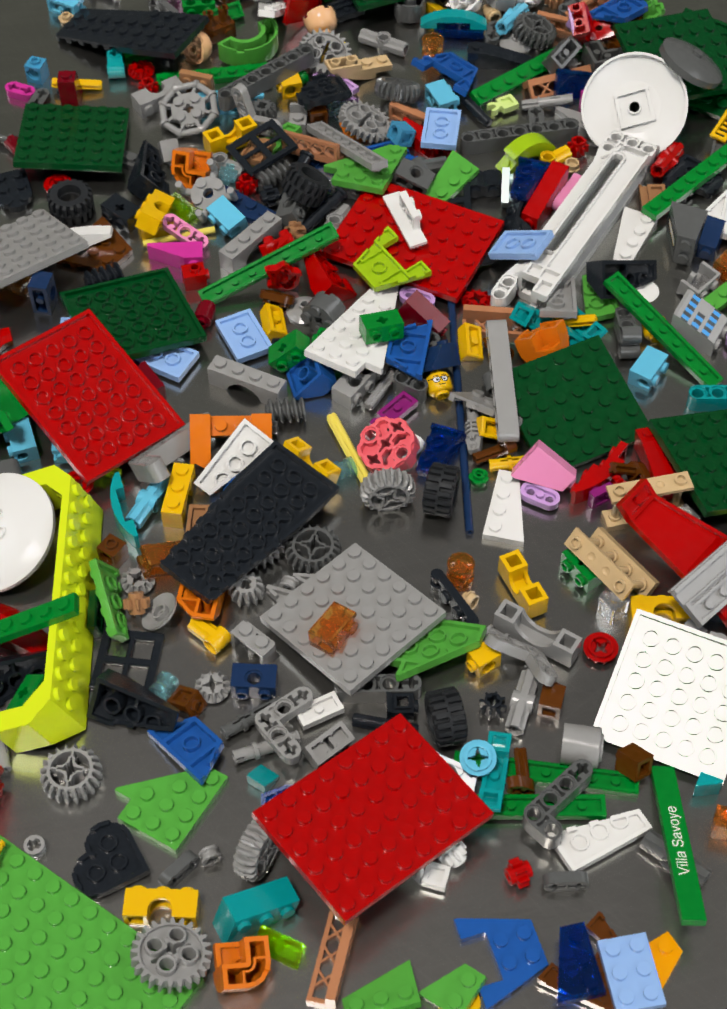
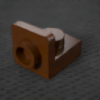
M179 685L167 700L168 703L177 709L185 711L189 717L196 716L198 718L207 707V702L199 690Z

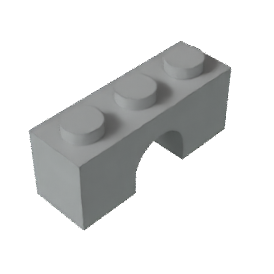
M175 75L161 81L162 91L159 93H151L146 88L131 94L132 107L142 119L160 112L157 105L158 101L164 98L173 84H182V82ZM186 90L180 91V93L184 94ZM175 94V95L173 96V98L169 101L170 104H172V103H173V99H174L176 96H178L177 94Z

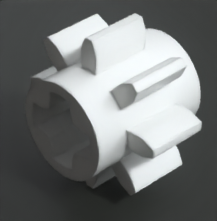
M461 840L439 856L438 860L443 865L457 868L466 860L465 854L467 851L465 849L467 847Z

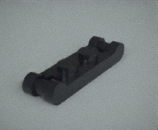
M433 569L431 571L430 587L432 590L439 592L443 603L450 606L453 616L461 622L479 624V618L441 569Z

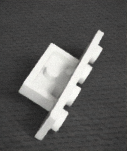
M406 190L383 196V200L409 248L413 249L428 244L420 228L422 214L419 209H416L413 197H409Z

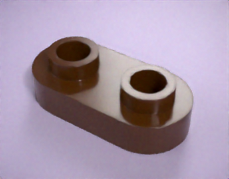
M261 289L259 296L263 298V302H279V306L286 308L294 305L296 298L289 294L268 289Z

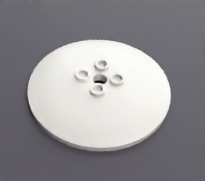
M645 52L623 53L604 62L589 78L581 100V115L584 127L591 140L598 147L609 132L618 130L660 146V152H662L676 140L684 127L688 113V95L682 78L662 58ZM634 102L640 105V109L637 112H632L629 109L630 105Z
M16 473L0 474V592L18 586L38 569L50 550L55 533V511L49 495L37 482L27 476Z

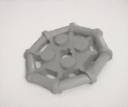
M196 79L192 82L173 84L172 88L157 104L160 110V126L177 135L179 139L202 134L215 118L219 117L217 92L209 89ZM192 89V92L180 93V91ZM198 90L206 94V96L202 98L197 93ZM175 94H177L178 96H176L173 99V103L170 104L169 101L173 98ZM210 102V110L206 108V103ZM188 107L193 108L190 110L189 113H187L186 109ZM166 109L171 110L172 116L170 118H167ZM206 116H208L206 120L202 124H200L201 119L203 117L205 118ZM176 122L179 123L181 127L177 128L172 124ZM197 126L196 128L186 129L188 127Z

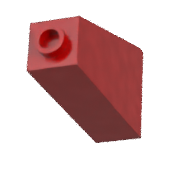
M553 160L523 209L521 218L531 226V230H539L552 213V204L555 197L568 182V165Z

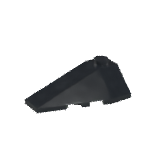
M468 42L467 62L478 69L512 70L534 58V56L485 42Z
M146 140L143 141L132 168L127 189L133 196H137L140 199H146L149 193L152 194L155 189L169 195L170 187L169 183L164 180L166 173L161 169L163 163L159 150Z
M601 260L586 262L587 282L600 299H617L603 285L606 279L619 271L634 288L644 286L657 279V260Z
M47 650L0 658V707L14 697L27 674H45Z
M108 668L96 679L87 717L109 726L118 724L126 725L129 728L138 726L146 727L150 730L173 732L180 710L130 677Z

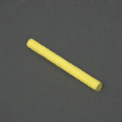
M215 226L197 229L204 235L216 233ZM190 231L182 232L180 234L186 237L190 235ZM172 235L143 240V246L145 248L147 243L175 242L179 240Z

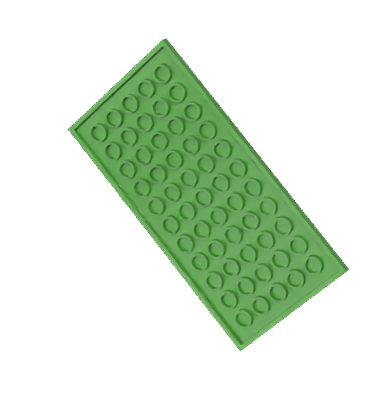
M0 835V841L3 840L6 843L0 854V1009L185 1008L203 985L204 979L201 976L200 984L192 982L190 990L184 985L182 986L181 993L176 988H172L171 994H168L165 987L159 993L157 985L149 989V981L141 983V975L135 976V967H131L130 949L132 948V941L136 940L137 931Z

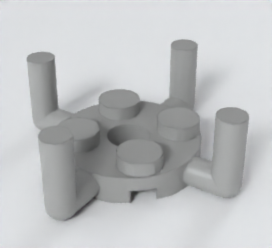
M211 158L207 160V165L211 169L210 176L199 177L192 189L185 188L181 181H176L175 183L181 195L191 196L193 204L198 208L195 211V215L201 223H206L209 212L206 208L222 195L229 201L238 200V195L234 188L228 187L226 190L223 182L217 178L218 167ZM208 191H213L212 197L205 198V194Z

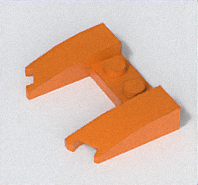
M254 413L251 416L190 414V464H196L205 469L211 461V438L230 437L244 418L272 439V413Z

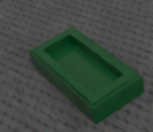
M90 590L87 628L94 638H101L103 635L104 617L101 614V604L95 590Z

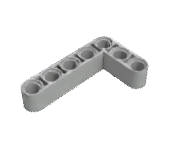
M190 422L128 462L138 481L157 484L170 476L166 466L190 451Z

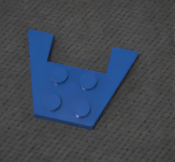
M453 52L435 54V57L427 55L419 60L417 57H414L411 65L423 72L430 67H434L440 74L447 75L455 82L452 90L464 97L467 96L478 71L476 66Z
M456 918L453 921L460 943L482 936L486 937L500 974L501 981L485 985L479 992L484 1009H493L497 1003L511 996L512 992L530 982L549 965L531 919Z

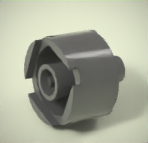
M404 0L393 3V15L399 24H420L421 17L426 15V0Z
M319 291L303 308L300 315L301 320L307 323L315 334L320 327L327 329L346 310L343 302L332 293L327 295L324 294L326 291Z

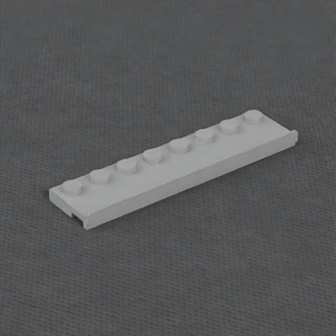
M727 540L667 591L671 593L698 628L703 626L727 604Z

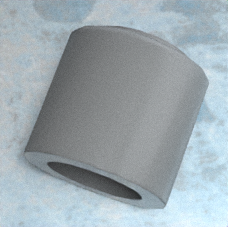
M564 722L560 764L571 765L578 759H586L592 764L593 768L597 769L603 755L604 734H602V728Z

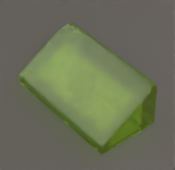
M175 191L171 195L175 198L171 211L190 224L198 219L195 215L197 208Z
M261 925L257 936L268 935L270 958L298 970L306 956L305 944L265 925Z

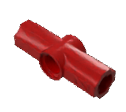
M674 141L655 158L656 161L650 166V174L653 177L659 178L665 175L669 169L679 162L678 159L684 153V145L681 142Z

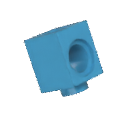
M31 56L24 65L27 82L43 85L50 75L47 59Z
M391 121L386 137L395 145L411 147L417 131L406 121Z

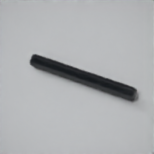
M440 74L439 80L444 79L453 89L455 82L447 75ZM452 90L459 97L460 102L485 127L493 124V119L468 94L464 97Z

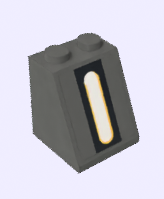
M672 201L666 231L673 262L691 267L708 210Z

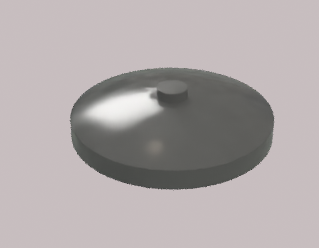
M669 37L660 45V55L665 63L686 81L704 89H715L722 81L723 76L716 63L706 53L691 43Z

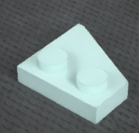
M502 167V208H508L510 202H513L511 185L514 184V174L510 173V168Z

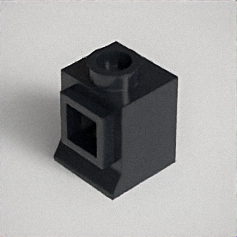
M386 691L387 718L392 719L401 713L408 722H414V713L419 711L418 700H414V693H391Z

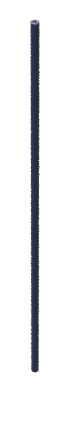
M447 300L451 342H457L459 352L456 307L454 302ZM460 365L453 366L454 392H462ZM455 401L465 533L473 534L468 454L464 428L463 401Z

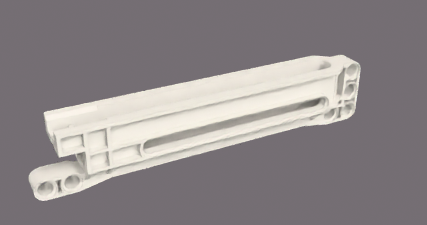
M618 130L609 132L600 144L593 162L542 229L553 231L554 237L538 260H519L502 275L491 290L490 306L508 307L517 294L521 299L530 302V306L540 310L541 307L545 308L547 306V301L553 297L558 289L564 288V283L571 277L576 279L586 265V262L589 261L623 213L624 206L627 207L638 192L639 184L643 185L650 166L655 161L656 145Z

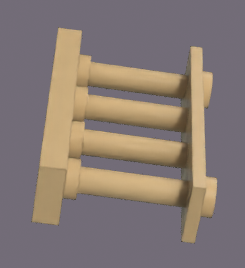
M688 471L647 478L659 497L662 498L663 495L673 494L672 500L667 501L688 513L681 497L682 492L694 490ZM639 480L606 486V491L613 505L612 509L601 511V518L607 532L632 528L625 521L616 504Z
M576 527L564 543L621 601H625L632 590L638 595L651 596L660 584L603 527H598L590 538Z

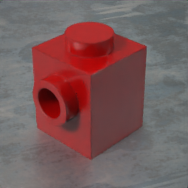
M203 261L181 265L185 291L203 289L207 286V280L210 279L208 268H204Z

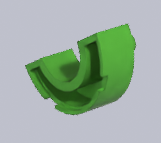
M266 17L258 22V35L254 38L241 40L230 36L218 42L219 59L229 66L263 63L272 59L279 47L278 25L274 18Z

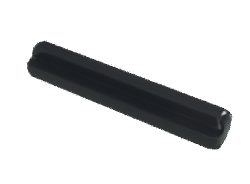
M354 713L352 726L376 730L390 719ZM409 722L417 731H419V725L417 723Z

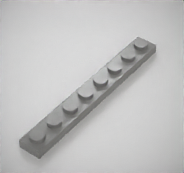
M319 121L307 124V132L319 139L340 144V152L372 172H379L383 168L388 167L387 159L325 122Z

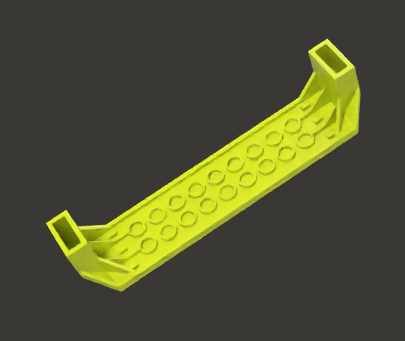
M55 465L22 475L37 482L47 492L54 510L61 509L52 600L75 592L80 597L79 615L49 626L44 681L22 706L0 711V740L16 753L56 744L86 730L93 648V635L87 628L89 591L96 589L94 580L90 575L89 561L95 558L99 559L96 547L101 543L103 509L93 500L91 495L87 494L79 483Z

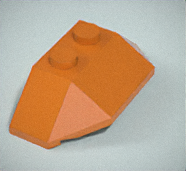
M180 583L176 599L177 603L191 618L214 621L221 613L226 591L211 604H207Z

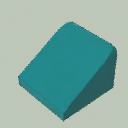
M262 764L246 776L247 783L264 794H267L280 778L279 775Z
M700 772L692 796L719 794L723 780Z

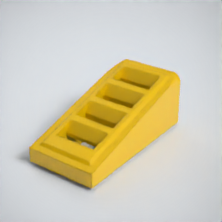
M727 110L709 135V137L724 144L727 142V133L720 129L727 131V127H725L727 126Z

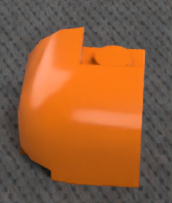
M197 148L173 149L172 175L176 181H181L185 188L192 189L199 177L210 176L211 169L207 165V160L212 159L213 152L198 150Z
M564 319L540 323V327L532 331L526 329L514 342L519 355L527 363L568 347L569 335Z
M268 935L243 937L239 942L215 943L213 945L215 966L213 978L218 993L248 991L256 988L265 980L270 971L271 964Z

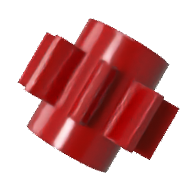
M145 77L141 82H138V91L146 88L151 93H159L158 81L154 82L153 78Z
M582 136L571 137V142H567V146L570 148L574 158L585 156V152L589 151L587 139Z
M244 173L240 177L238 176V181L235 182L236 189L245 196L252 195L256 192V187H258V180L254 179V175L250 176L248 173Z
M519 857L508 860L507 868H504V874L510 886L515 884V886L521 889L530 885V878L534 875L532 867L527 860L523 861Z

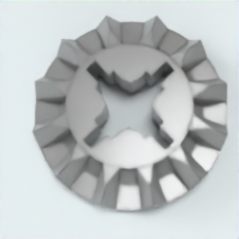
M137 565L136 568L132 569L129 567L128 571L123 573L121 579V586L126 593L144 591V594H146L155 585L153 571H150L147 566L140 567ZM141 576L142 581L134 582V578L137 579Z
M210 670L207 674H201V677L196 680L195 689L199 690L205 701L210 704L223 701L229 695L231 689L227 675L224 676L220 671L216 673ZM211 681H213L216 685L214 693H212V690L209 687Z

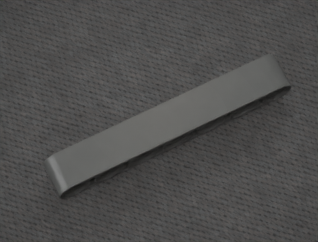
M303 43L219 89L217 92L219 109L226 112L236 108L231 89L238 83L245 85L252 99L313 65V45Z
M564 118L466 131L460 136V152L464 155L503 151L516 138L534 132L543 135L552 144L571 142V137L578 136L579 122L575 118Z

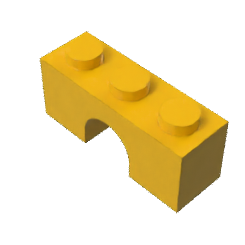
M250 115L234 120L233 130L226 135L223 134L219 127L202 132L205 151L213 152V154L217 152L228 153L226 146L257 128V124ZM246 142L245 144L241 145L240 147H238V148H236V149H239V148H242V147L246 146V145L248 144V142Z
M157 189L152 194L149 193L135 215L134 219L137 220L135 227L155 236L161 227L165 215L170 213L175 198Z
M298 436L284 441L283 446L329 480L335 484L337 483L341 468L327 458L312 464L310 460L312 447Z
M175 462L173 464L161 509L163 527L184 529L188 514V495H193L194 481L196 480L195 466L193 464Z
M519 549L499 556L498 572L518 605L525 609L530 619L546 613L549 597L539 581L536 583L531 582L528 574V564Z
M635 595L629 598V629L637 608L657 616H667L671 621L682 625L688 619H691L673 596Z
M141 885L125 888L122 912L124 923L127 925L149 926L152 913L159 908H167L172 911L171 917H174L175 923H179L180 919L184 918V925H188L192 921L193 927H198L201 901L199 890H195L192 887L171 889L166 886L146 888Z

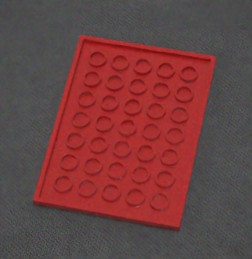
M390 183L383 195L364 191L361 193L336 230L340 239L326 246L322 252L331 260L353 267V263L367 248L369 249L374 244V240L378 236L380 237L384 233V229L389 226L398 235L399 239L398 242L386 248L405 270L421 260L432 270V276L403 285L412 286L442 299L458 303L502 231L504 221ZM406 190L409 197H413L416 209H419L422 214L420 228L428 244L413 249L409 248L388 210L383 196Z
M90 309L0 355V379L86 485L135 458L186 425Z
M399 713L254 810L252 818L345 926L493 817L494 812L407 719Z

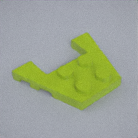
M389 226L384 229V233L380 237L378 236L374 240V244L369 249L367 248L353 263V269L374 292L432 276V270L422 260L405 270L386 250V248L399 241L398 235Z

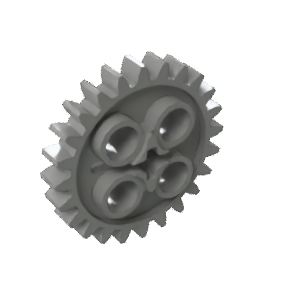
M319 28L318 32L313 29L312 34L307 32L306 37H302L299 45L309 43L314 47V64L308 67L310 69L309 73L314 71L318 74H331L324 61L320 64L327 43L330 44L324 60L352 55V48H348L349 42L345 43L346 38L340 39V33L334 35V30L328 33L327 28L325 32H322L321 28Z
M355 100L353 102L348 101L347 104L344 103L341 106L338 122L342 123L341 127H346V132H351V136L356 135V139L362 138L363 142L368 140L370 144L373 141L378 144L379 141L382 143L384 140H388L386 136L391 121H389L390 117L385 116V112H380V108L376 109L374 105L369 106L368 102L363 104L361 100L358 103Z
M162 917L160 924L152 920L151 928L144 925L142 933L137 932L136 940L132 941V948L130 949L131 967H135V976L141 975V983L149 981V989L157 985L159 993L163 987L167 988L168 994H171L172 988H176L181 993L182 986L185 985L190 990L192 982L200 984V976L206 977L212 958V951H210L211 942H207V934L201 935V927L193 929L192 921L188 925H184V918H181L179 923H175L174 917H171L170 922L167 923Z

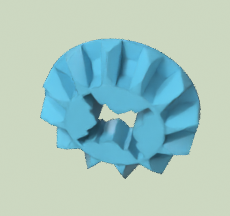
M472 740L462 747L459 761L462 769L469 775L481 777L486 774L489 775L493 768H495L497 755L490 743L484 740ZM476 750L479 751L481 757L485 758V760H481L480 767L477 766L475 760H471V758L475 757Z

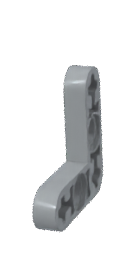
M238 83L231 89L240 118L250 115L256 122L257 127L273 119L256 115L245 85ZM273 119L283 129L281 123ZM271 128L261 133V135L270 137L277 136Z
M489 631L484 640L487 646L525 661L537 681L549 687L553 686L558 675L542 651L508 636Z
M305 686L294 689L259 711L255 716V726L259 733L282 761L289 765H294L301 760L302 751L300 744L283 724L312 706L313 693L311 689ZM300 696H302L303 698L307 697V699H306V700H304V699H302V698L299 699V697H300ZM282 706H288L290 711L282 714L278 712V709ZM261 720L269 721L271 728L269 729L268 725L265 722H261ZM276 733H281L284 735V738L280 741H275L272 739V736ZM288 745V749L291 752H295V755H292L291 753L287 754V748L285 746Z

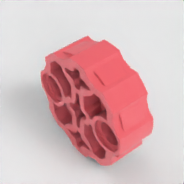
M387 416L380 417L373 424L366 426L362 430L360 443L357 445V452L370 473H374L375 470L380 471L382 468L389 469L390 467L392 469L400 468L403 471L411 469L416 463V455L420 449L419 440L403 419L399 417L395 419L388 418Z

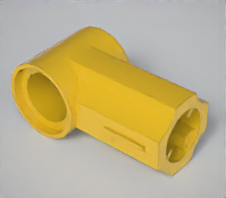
M567 145L553 151L545 150L541 152L539 162L546 167H549L553 160L564 163L567 158L572 157V153Z
M190 619L187 626L188 631L199 638L212 654L217 655L231 642V635L224 627H216L208 620Z

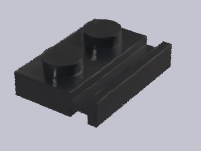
M339 0L325 5V8H329L328 5L334 8L337 23L365 14V11L358 12L352 0Z

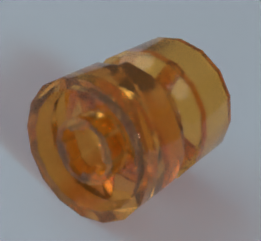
M431 32L422 37L421 58L427 55L435 57V54L443 53L444 38L441 34Z
M454 553L448 558L446 576L458 592L469 590L474 583L475 561L467 553Z

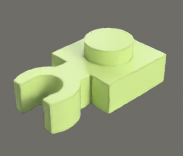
M510 93L496 98V102L488 103L486 110H491V116H496L501 111L503 114L519 109V103Z

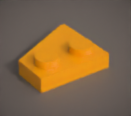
M668 931L649 942L662 989L683 952Z

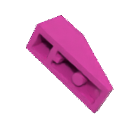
M203 241L147 243L148 256L151 260L181 269V265L203 261L204 264Z

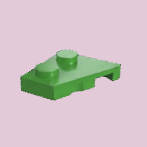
M463 964L419 992V996L439 1009H469L487 981V977L469 965Z

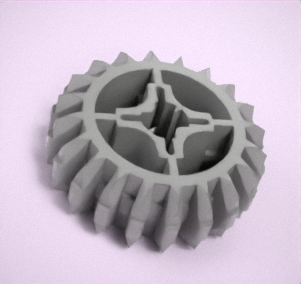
M390 467L389 469L382 468L380 471L375 470L374 473H368V476L364 477L363 482L360 483L362 502H364L365 506H369L370 510L376 509L378 512L381 510H400L401 507H408V503L413 502L416 494V484L412 475L407 474L406 470L401 471L400 468L392 469Z
M75 743L72 748L65 744L64 749L61 751L56 747V754L49 753V760H43V768H40V783L43 785V791L48 793L51 800L55 798L58 803L64 800L65 804L69 805L70 801L74 800L78 805L80 798L87 801V794L94 795V788H100V780H103V767L100 764L99 757L94 754L92 749L87 751L84 745L78 749V745ZM77 762L83 763V764H85L86 766H88L89 768H84V766H79V765L77 764ZM53 780H59V782L65 783L66 786H61Z
M254 819L251 821V824L247 825L241 839H239L236 853L233 856L235 859L233 867L236 875L242 879L258 882L269 872V868L273 866V862L277 858L276 855L280 849Z

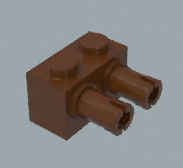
M221 4V6L217 7L218 15L214 17L213 11L207 10L206 16H208L210 22L202 31L210 37L212 45L230 36L236 37L235 22L228 15V5Z

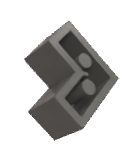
M600 40L583 42L581 59L584 65L590 64L593 74L604 62L624 52L621 47L605 50Z

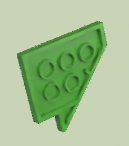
M390 144L373 149V152L388 160V167L383 168L379 172H372L350 157L325 164L324 172L334 174L331 179L333 186L383 195L403 157L405 158L407 155V147Z
M443 619L388 666L399 667L395 674L396 681L405 680L479 648L487 633L486 625Z
M212 768L203 785H200L185 771L116 787L115 794L129 801L117 817L118 822L177 855L229 781L228 776Z

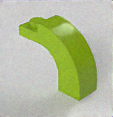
M527 133L516 138L503 150L506 154L495 167L501 173L502 167L510 168V173L513 174L528 158L540 157L542 151H553L556 147L539 133Z

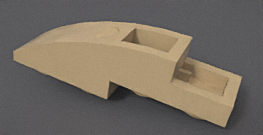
M355 54L324 60L331 74H338L342 78L352 80L376 79V73L390 71L393 65L387 55L358 59Z

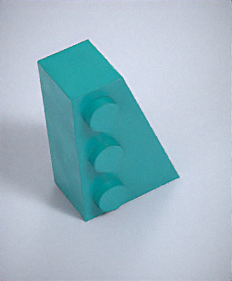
M286 876L222 897L212 924L222 943L237 942L243 937H247L281 919L291 917L295 913L300 899Z

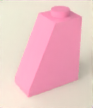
M538 440L512 468L511 476L515 479L563 492L567 487L571 488L576 482L577 470L541 440Z

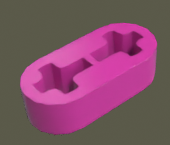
M15 81L5 85L8 97L28 102L35 92L33 86Z

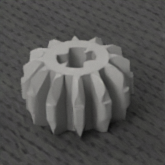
M252 572L250 575L246 574L228 589V594L231 597V601L237 603L239 608L246 605L249 609L250 604L257 606L258 600H263L265 586L260 576L255 577L254 572Z

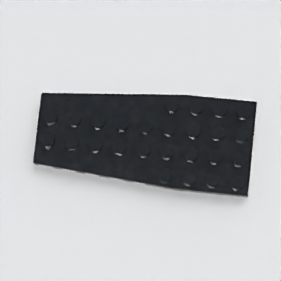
M82 8L65 23L55 36L57 41L63 38L66 39L67 43L71 44L74 41H78L79 45L85 46L86 43H91L94 48L103 45L105 50H111L114 47L117 52L176 59L210 21L206 15L186 14L184 12Z
M275 440L231 481L220 494L219 499L213 502L208 507V511L196 520L193 528L183 535V539L170 549L167 557L164 560L161 559L160 568L207 604H211L296 534L339 492L340 487Z

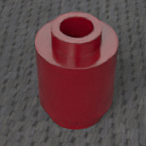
M202 300L194 313L202 328L210 327L216 313V306L210 300Z

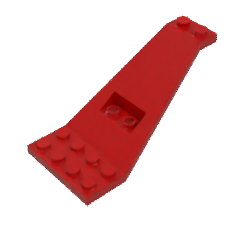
M647 478L640 479L616 504L625 521L681 579L727 540L726 534L659 497ZM726 604L716 615L727 628Z

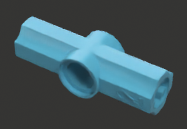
M518 3L514 8H509L496 23V32L499 35H506L513 29L516 17L522 12L527 13L529 11L528 5L526 3Z
M168 477L157 484L150 483L146 489H141L137 494L135 505L125 517V521L133 519L136 530L141 529L150 515L157 513L161 508L170 478Z

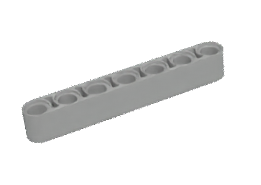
M486 320L485 330L498 443L519 442V423L507 320Z

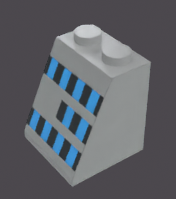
M688 289L673 313L671 325L697 352L711 357L714 350H719L722 343L721 338H725L727 335V317L695 292Z

